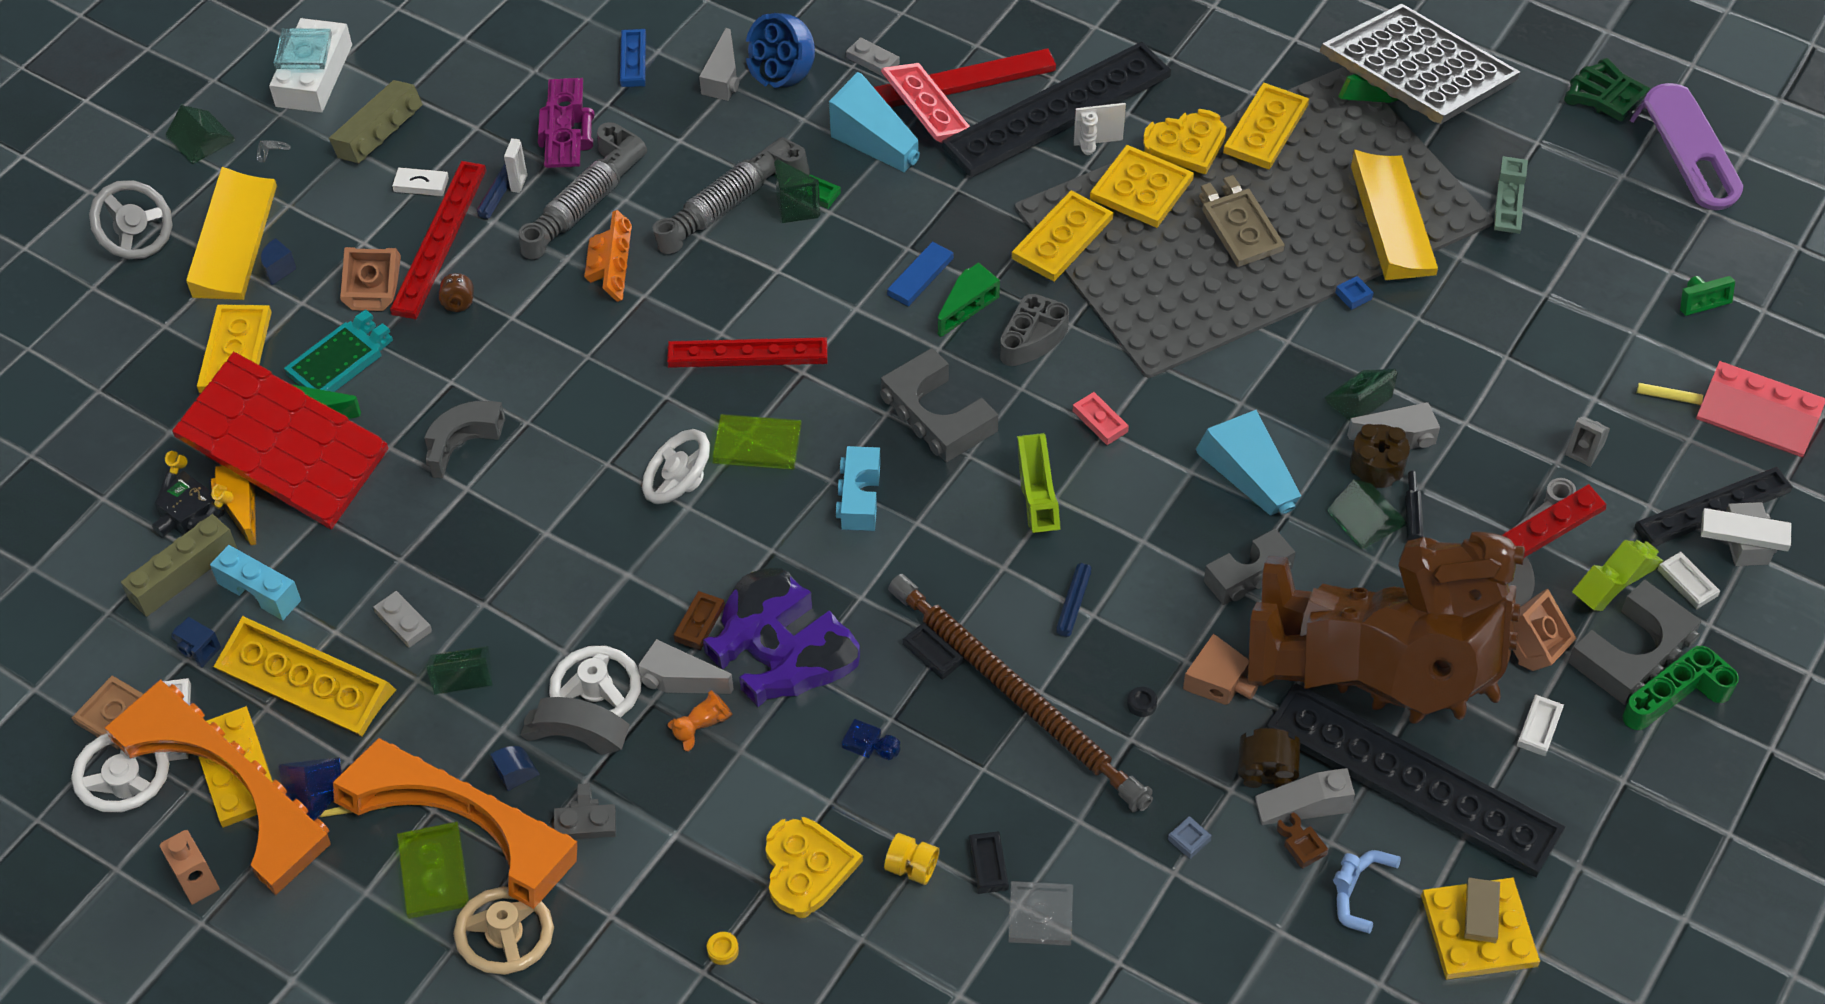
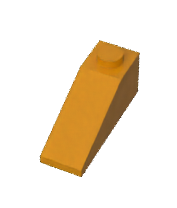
M216 466L215 478L211 479L212 489L215 485L220 484L226 486L227 491L233 494V501L223 504L224 509L249 544L256 545L255 484L225 466Z

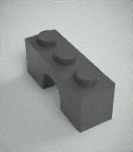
M1273 529L1252 541L1250 558L1253 560V564H1241L1228 553L1206 565L1204 583L1223 605L1231 601H1238L1249 591L1255 588H1262L1264 563L1269 555L1287 557L1290 570H1292L1296 552L1280 533Z

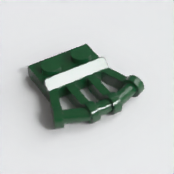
M1608 58L1599 60L1598 64L1583 67L1579 75L1574 76L1570 80V90L1566 92L1564 101L1569 105L1579 103L1595 107L1599 114L1604 112L1622 122L1642 102L1650 88L1623 74Z

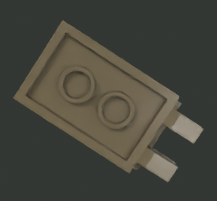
M1233 175L1225 177L1223 180L1226 184L1222 186L1225 197L1219 198L1217 191L1211 183L1201 186L1203 193H1200L1199 198L1203 203L1202 210L1237 267L1284 251L1285 244L1250 189L1242 191L1240 184Z

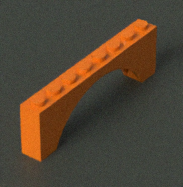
M160 679L105 727L110 740L130 759L155 752H183L209 759L236 776L251 794L258 813V843L251 862V868L254 875L277 895L331 845L327 834L329 832L328 827L318 818L313 821L307 815L308 809L298 799L292 801L285 795L287 790L279 781L275 779L271 782L265 776L267 773L256 760L250 762L244 757L246 753L235 741L229 743L223 737L225 736L224 731L215 722L209 724L203 719L205 715L194 703L188 705L183 700V693L175 685L171 684L168 686Z
M380 738L333 782L334 803L357 815L390 806L423 805L445 809L475 822L495 839L506 857L509 865L508 895L533 909L577 862V841L571 836L558 832L547 826L544 822L535 820L522 813L519 809L512 808L497 800L494 796L487 795L474 788L471 784L449 775L446 771L438 769L424 762L421 758L413 756L399 749L396 745Z

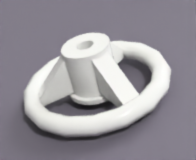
M696 429L682 431L671 437L658 449L643 475L642 490L646 500L654 504L669 503L685 492L695 490L700 485L710 452V443L705 433ZM695 440L699 443V449L689 457L683 451H674L677 446L686 441ZM666 459L662 469V477L665 481L654 492L653 481L655 474L663 460Z
M587 646L571 652L558 663L550 678L549 696L574 698L581 695L582 698L591 702L605 699L615 707L609 711L621 718L634 706L641 692V676L636 663L624 652L608 646ZM609 659L616 660L624 666L630 677V690L625 699L608 675L607 664ZM584 660L579 665L577 673L561 688V680L566 671L575 663Z
M104 734L86 745L75 760L71 775L74 793L85 805L102 812L122 813L138 808L155 797L165 783L170 765L167 752L154 753L157 770L151 783L139 776V765L136 757L130 759L122 750H120V754L106 760L102 766L101 773L83 777L85 767L92 756L105 746L114 744L108 734ZM90 791L112 793L124 800L105 801L93 796Z

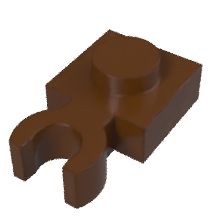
M1296 813L1290 814L1289 820L1293 824L1291 827L1286 826L1281 819L1277 822L1276 828L1278 833L1288 838L1285 840L1284 846L1302 869L1328 854L1329 849L1311 826L1304 830L1302 829L1301 819Z

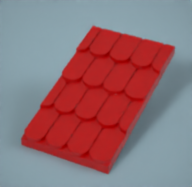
M234 351L227 359V362L222 365L212 378V381L209 382L198 396L196 402L192 404L181 418V421L172 430L174 437L331 530L389 449L388 444L379 436L353 423L348 417L307 396L302 390L276 377L271 371Z

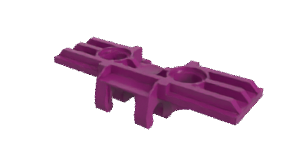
M583 78L549 79L548 101L547 105L540 109L538 145L539 147L545 146L544 166L547 168L580 166L581 151L589 150L593 147L591 127L592 120L594 119V110L588 107L582 108ZM564 101H568L571 103L568 106H559V104ZM582 122L581 131L580 129H572L575 123Z

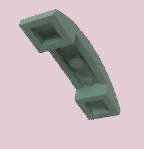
M1502 157L1494 211V230L1518 234L1521 232L1522 203L1528 160Z

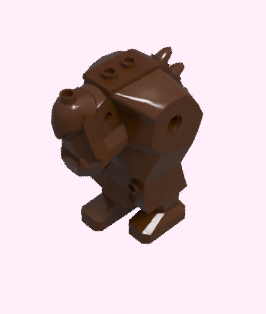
M1472 532L1470 539H1465L1462 543L1438 542L1426 537L1410 540L1405 544L1398 564L1405 588L1394 586L1384 588L1378 592H1371L1360 587L1348 589L1322 584L1318 589L1314 588L1313 592L1295 590L1288 558L1269 555L1263 568L1262 601L1255 604L1250 620L1249 684L1264 686L1275 679L1305 682L1304 689L1336 684L1340 693H1345L1350 685H1356L1371 693V696L1374 698L1372 703L1373 710L1382 709L1386 703L1407 708L1410 710L1409 721L1413 724L1419 723L1426 714L1444 708L1451 709L1456 719H1464L1467 711L1466 702L1477 693L1479 695L1485 694L1491 702L1498 703L1501 693L1497 682L1504 675L1511 650H1516L1518 632H1513L1514 622L1519 621L1520 604L1515 603L1517 586H1509L1508 583L1514 580L1516 564L1523 565L1525 547L1516 546L1509 538L1489 532Z

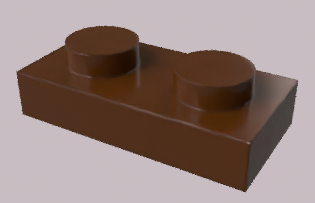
M698 591L674 633V641L701 651L704 645L703 639L709 636L725 607L724 599Z

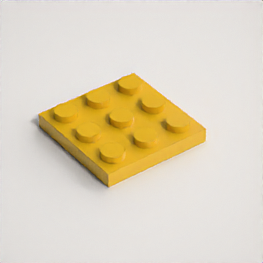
M1126 145L1091 190L1090 200L1158 228L1193 181L1194 172Z
M1514 878L1491 880L1500 882L1499 927L1496 943L1464 938L1467 884L1425 889L1422 891L1421 897L1446 980L1538 967L1540 959Z

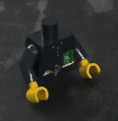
M169 451L165 456V462L171 467L166 470L160 492L155 501V506L161 518L152 524L155 532L161 537H164L173 529L184 535L211 514L219 519L225 514L223 504L233 501V494L227 491L226 486L217 484L211 492L186 472L182 471L179 473L178 470L187 465V458L183 455L178 456V453L175 451Z

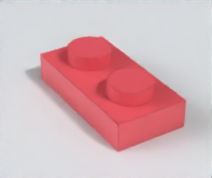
M1095 392L1073 404V412L1106 445L1128 433L1129 425Z

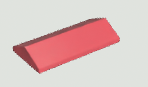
M919 63L882 68V74L936 141L942 143V140L970 127Z

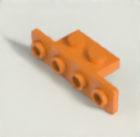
M618 210L612 212L610 230L589 238L584 277L590 283L604 278L603 289L619 302L623 300L632 225L627 217H624Z

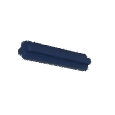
M505 163L477 208L480 218L489 219L510 185Z
M1079 563L1076 566L1056 627V633L1060 636L1069 637L1072 634L1091 575L1092 568L1089 564Z

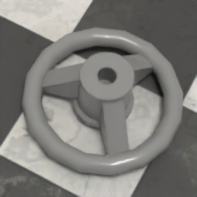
M134 180L116 181L103 187L94 197L89 212L91 230L99 244L113 255L126 259H145L158 253L169 241L173 227L171 210L163 196L151 186ZM124 190H134L147 195L156 203L158 208L144 211L141 207L134 204L122 206L113 194ZM103 203L114 219L113 228L119 235V246L108 239L101 228L99 215ZM162 218V228L157 239L151 245L142 249H131L133 236L141 233L148 223Z

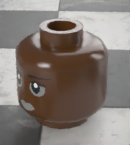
M458 273L449 274L444 277L440 283L439 291L441 305L451 312H461L468 309L473 302L474 286L472 281L467 276Z

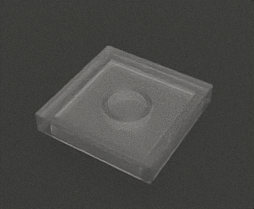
M1011 881L1009 942L1071 946L1073 884Z

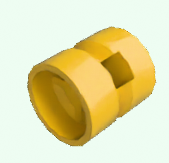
M897 833L887 852L884 869L899 876L907 873L910 880L926 885L936 867L939 848L925 842L917 845L915 838Z

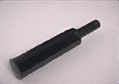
M1415 471L1408 472L1409 490L1406 491L1405 496L1407 541L1424 537L1421 492L1417 490Z

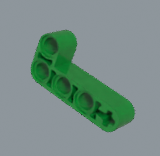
M1696 646L1632 694L1623 713V722L1633 730H1643L1696 688L1713 702H1727L1738 683V673L1710 648Z

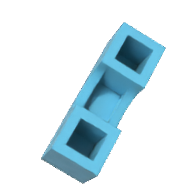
M847 446L846 457H841L840 474H844V479H839L838 496H842V502H837L836 518H841L842 530L875 531L877 513L876 492H866L860 489L865 486H879L880 448Z
M230 545L210 564L219 585L238 596L244 590H247L257 599L261 609L281 620H284L301 602L293 580Z

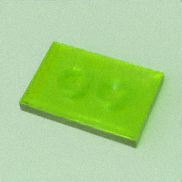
M721 414L713 452V463L795 469L802 427L801 420Z
M458 821L398 833L408 918L464 908L469 901V893Z

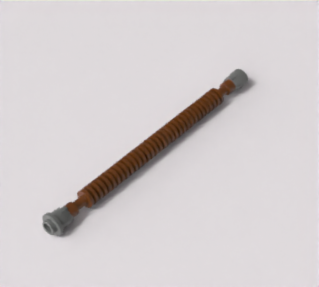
M900 574L891 581L888 591L904 605H909L914 610H919L924 614L923 622L934 630L945 642L949 643L952 648L959 652L982 675H985L998 689H1001L1009 699L1022 708L1035 722H1038L1045 731L1059 741L1062 746H1065L1089 770H1092L1095 775L1103 773L1110 779V784L1119 791L1118 795L1129 804L1128 808L1132 812L1144 811L1153 800L1151 796L1152 788L1142 785L1133 776H1128L1122 770H1116L1110 764L1112 760L1110 755L1106 754L1087 735H1084L1076 725L1063 716L1060 711H1057L1044 697H1041L1028 683H1025L1017 673L1004 664L1001 659L978 641L976 637L952 618L939 605L932 607L928 604L926 597L918 591V587L908 577Z

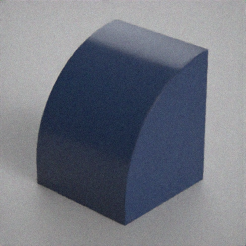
M276 238L264 247L261 253V262L267 280L272 286L296 270V265L291 251Z
M509 746L490 754L494 769L507 791L540 775L529 755L522 747Z

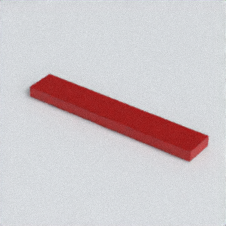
M827 337L668 341V368L828 364Z

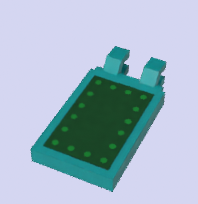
M364 310L355 316L353 322L343 323L284 368L286 375L299 386L335 392L382 356L380 351L393 341L392 336L389 335L390 329L383 323L376 327V324L372 321L373 315Z

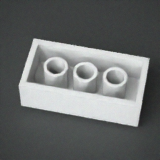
M300 18L269 85L275 107L323 112L352 47L347 24Z

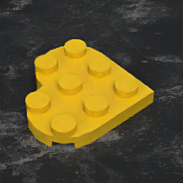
M1198 109V113H1191L1189 115L1184 113L1179 119L1165 118V122H1158L1156 124L1151 122L1144 132V152L1174 165L1206 175L1224 142L1227 127L1220 121V115L1204 109Z
M801 817L802 820L792 819L786 821V819H782L772 826L766 838V857L774 867L770 874L769 893L773 902L781 910L794 914L798 918H806L829 900L863 862V855L813 820L806 817Z

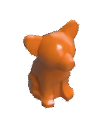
M711 690L708 692L706 700L694 707L688 717L682 716L673 719L667 726L672 729L673 735L683 742L684 750L688 752L694 746V735L697 729L724 722L733 713L720 696Z

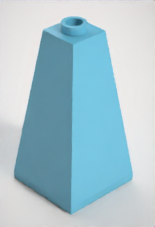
M857 72L829 101L831 137L905 173L919 159L918 139L862 73Z
M1257 410L1206 430L1196 448L1199 456L1270 516L1278 512L1284 515L1296 508L1295 504L1300 499L1301 494Z

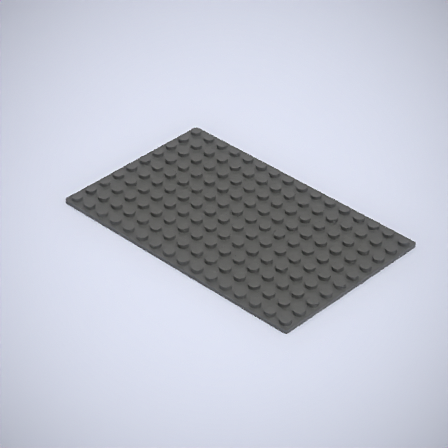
M1342 67L1287 90L1309 98V103L1270 170L1223 153L1224 145L1248 107L1221 117L1220 121L1227 127L1226 135L1207 174L1184 168L1194 172L1193 181L1158 228L1095 202L1112 211L1113 220L1070 264L1064 273L1142 374L1147 378H1151L1337 295L1335 292L1338 285L1356 276L1365 283L1383 275L1351 169L1354 149L1374 155H1402L1433 252L1491 227L1494 220L1386 102L1344 100L1338 97L1347 76L1353 75L1347 68ZM1112 163L1021 200L1015 204V210L1032 231L1070 190L1090 200L1091 190ZM1233 175L1240 184L1242 191L1250 189L1285 244L1284 251L1237 267L1202 210L1203 203L1199 198L1200 193H1203L1201 186L1211 183L1217 191L1219 198L1225 197L1222 186L1226 184L1223 180L1225 177Z

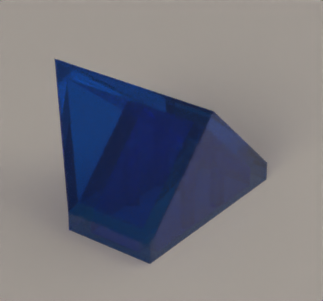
M340 757L279 764L281 784L287 790L285 795L292 801L298 799L308 809L307 815L313 821L319 818L334 799L333 782L342 774Z

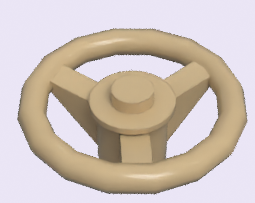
M503 886L485 890L469 900L457 916L453 935L457 951L468 964L485 973L506 975L523 971L540 960L551 944L554 925L550 910L542 901L534 909L520 901L513 903L500 901L491 905L488 910L473 915L478 908L488 902L499 899L516 900L508 895V887ZM535 911L539 916L541 924L540 938L533 950L520 958L516 943L523 934L521 921ZM466 931L485 932L486 939L491 945L503 948L507 962L488 961L478 956L468 944Z

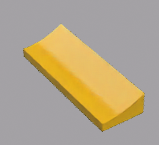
M1354 149L1351 169L1385 280L1437 275V263L1402 155L1382 156Z
M221 167L186 280L192 298L244 300L276 191L275 179L249 176Z
M244 616L241 617L213 666L225 674L362 737L376 714L396 691L390 683Z

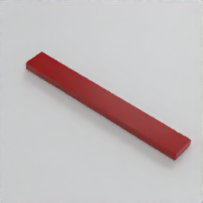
M1047 48L930 74L929 76L944 95L1056 71V63ZM891 84L874 87L890 107L906 104Z
M461 161L390 308L392 315L417 319L486 173L485 165Z

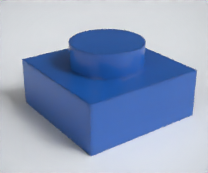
M1356 276L1338 285L1335 293L1352 310L1372 300L1374 292Z

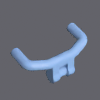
M1378 850L1368 851L1359 858L1350 853L1344 855L1341 861L1342 868L1336 872L1333 879L1338 892L1337 915L1342 925L1368 934L1371 933L1373 928L1372 921L1350 915L1349 898L1360 873L1370 864L1376 862L1398 868L1401 861L1400 856Z

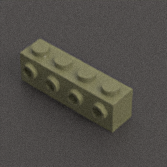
M393 80L332 134L329 140L337 157L360 163L376 147L380 146L392 132L396 131L403 122L413 116L415 111L423 105L415 85Z
M213 514L200 521L194 528L182 537L177 538L170 546L159 554L154 555L147 563L136 571L131 572L121 581L129 601L146 617L209 571L211 569L210 564L228 545L237 549L231 531Z

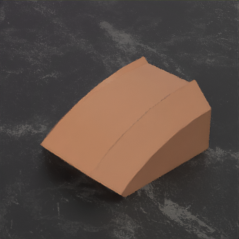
M345 247L341 301L351 310L384 311L393 302L396 292L401 259L396 248L356 249Z
M1548 589L1539 593L1520 607L1519 621L1514 622L1513 632H1518L1517 648L1513 650L1519 660L1518 664L1532 671L1551 666L1577 639Z

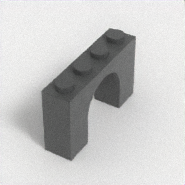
M931 348L881 377L880 395L886 404H891L900 419L907 421L912 426L914 433L929 444L931 451L936 456L939 455L947 463L998 432V414L983 398L949 415L934 414L924 409L919 403L922 397L949 381V364Z
M1643 580L1627 596L1621 612L1652 636L1656 649L1642 655L1625 653L1591 630L1573 647L1568 661L1569 664L1623 705L1629 701L1632 694L1664 671V666L1667 663L1673 664L1678 660L1683 652L1682 649L1685 646L1690 648L1700 636L1697 630L1701 620L1646 580Z

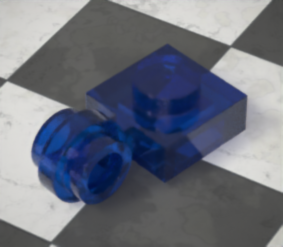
M857 719L853 720L842 741L843 749L870 758L875 749L882 758L892 760L893 757L898 756L901 750L900 741L896 737L885 735L884 738H880V728Z

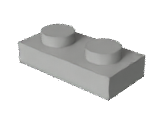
M861 37L846 51L847 59L883 77L885 76L881 72L882 68L898 66L900 64L899 56Z
M397 591L373 607L380 619L408 648L432 632L430 624Z

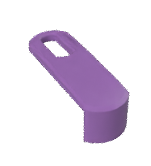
M1665 83L1653 87L1634 111L1630 121L1634 122L1641 111L1646 108L1696 203L1711 210L1729 208L1741 196L1743 184L1695 98L1687 87L1679 84ZM1700 160L1711 162L1728 194L1727 197L1720 199L1713 197L1696 162Z

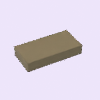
M1468 878L1466 888L1465 939L1497 942L1500 882Z

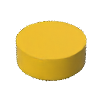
M718 932L712 935L707 942V952L710 960L718 965L732 963L739 953L738 942L735 936L728 932Z

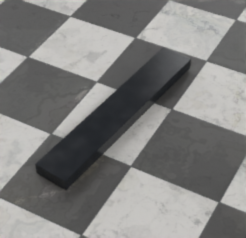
M1774 467L1637 521L1634 528L1644 541L1655 547L1700 529L1704 508L1726 512L1729 504L1765 503L1790 493L1793 486L1777 467Z

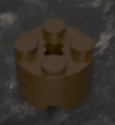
M1383 424L1364 425L1356 435L1352 449L1350 469L1353 475L1356 474L1361 478L1360 482L1373 488H1387L1392 486L1393 482L1398 479L1400 480L1404 475L1410 452V445L1405 431L1399 427Z
M1261 728L1255 729L1252 736L1246 737V733L1240 736L1238 774L1244 779L1245 786L1257 788L1262 786V783L1274 784V787L1278 788L1299 778L1300 739L1296 735L1294 740L1288 737L1287 731Z

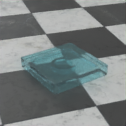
M282 28L274 59L275 69H325L332 38L331 29Z

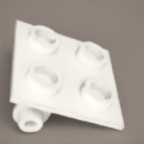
M1126 103L1076 108L1074 146L1080 145L1084 154L1091 155L1096 150L1095 143L1123 140Z

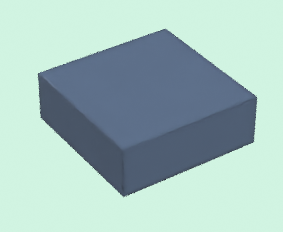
M1189 816L1168 835V841L1191 859L1211 841L1212 835Z

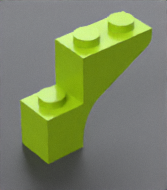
M1044 433L1017 436L1021 490L1026 497L1028 526L1032 533L1060 530L1059 505L1053 489L1046 436Z
M1624 540L1603 566L1593 565L1572 592L1593 610L1603 611L1619 592L1657 569L1663 560L1657 556L1659 551L1646 541L1642 543L1639 540L1635 542Z

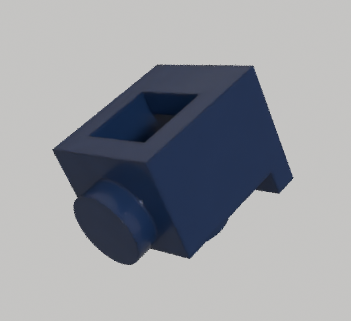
M187 617L172 632V639L178 644L176 646L177 649L186 657L193 656L197 665L201 668L221 649L215 632L190 617Z

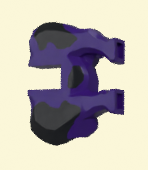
M783 568L761 569L743 576L734 587L724 607L722 616L724 630L718 637L703 639L704 652L722 670L727 667L730 661L735 660L746 649L757 661L770 667V671L765 673H744L739 677L741 690L757 707L762 705L767 699L781 696H799L812 688L827 685L843 678L858 667L860 659L859 643L850 630L838 622L830 610L794 636L785 628L812 609L811 592L800 586L790 573Z

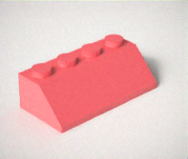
M1719 361L1696 419L1803 458L1825 405V398Z

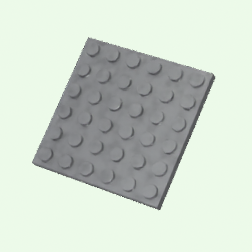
M1400 4L1323 43L1320 49V53L1327 56L1330 61L1339 63L1347 68L1350 73L1361 76L1369 84L1381 88L1389 96L1398 98L1408 104L1409 108L1423 113L1431 121L1440 124L1515 82L1520 74V71L1404 4Z

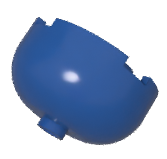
M783 13L765 14L759 17L750 27L746 42H749V58H746L750 73L764 86L770 84L777 88L795 85L806 77L814 62L815 45L810 30L800 19ZM767 60L764 68L768 77L784 79L778 82H771L763 78L760 73L761 62Z

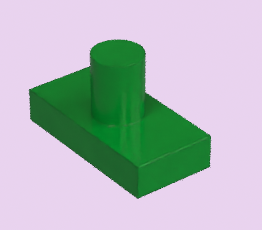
M1699 276L1692 277L1688 281L1687 288H1683L1680 311L1687 316L1732 303L1735 280L1731 276L1705 282Z

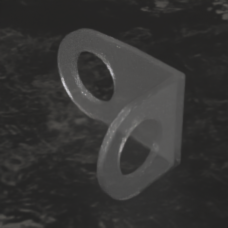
M260 141L257 151L258 161L260 163L265 162L269 149L289 150L291 146L280 141ZM263 149L264 157L261 159L260 152Z

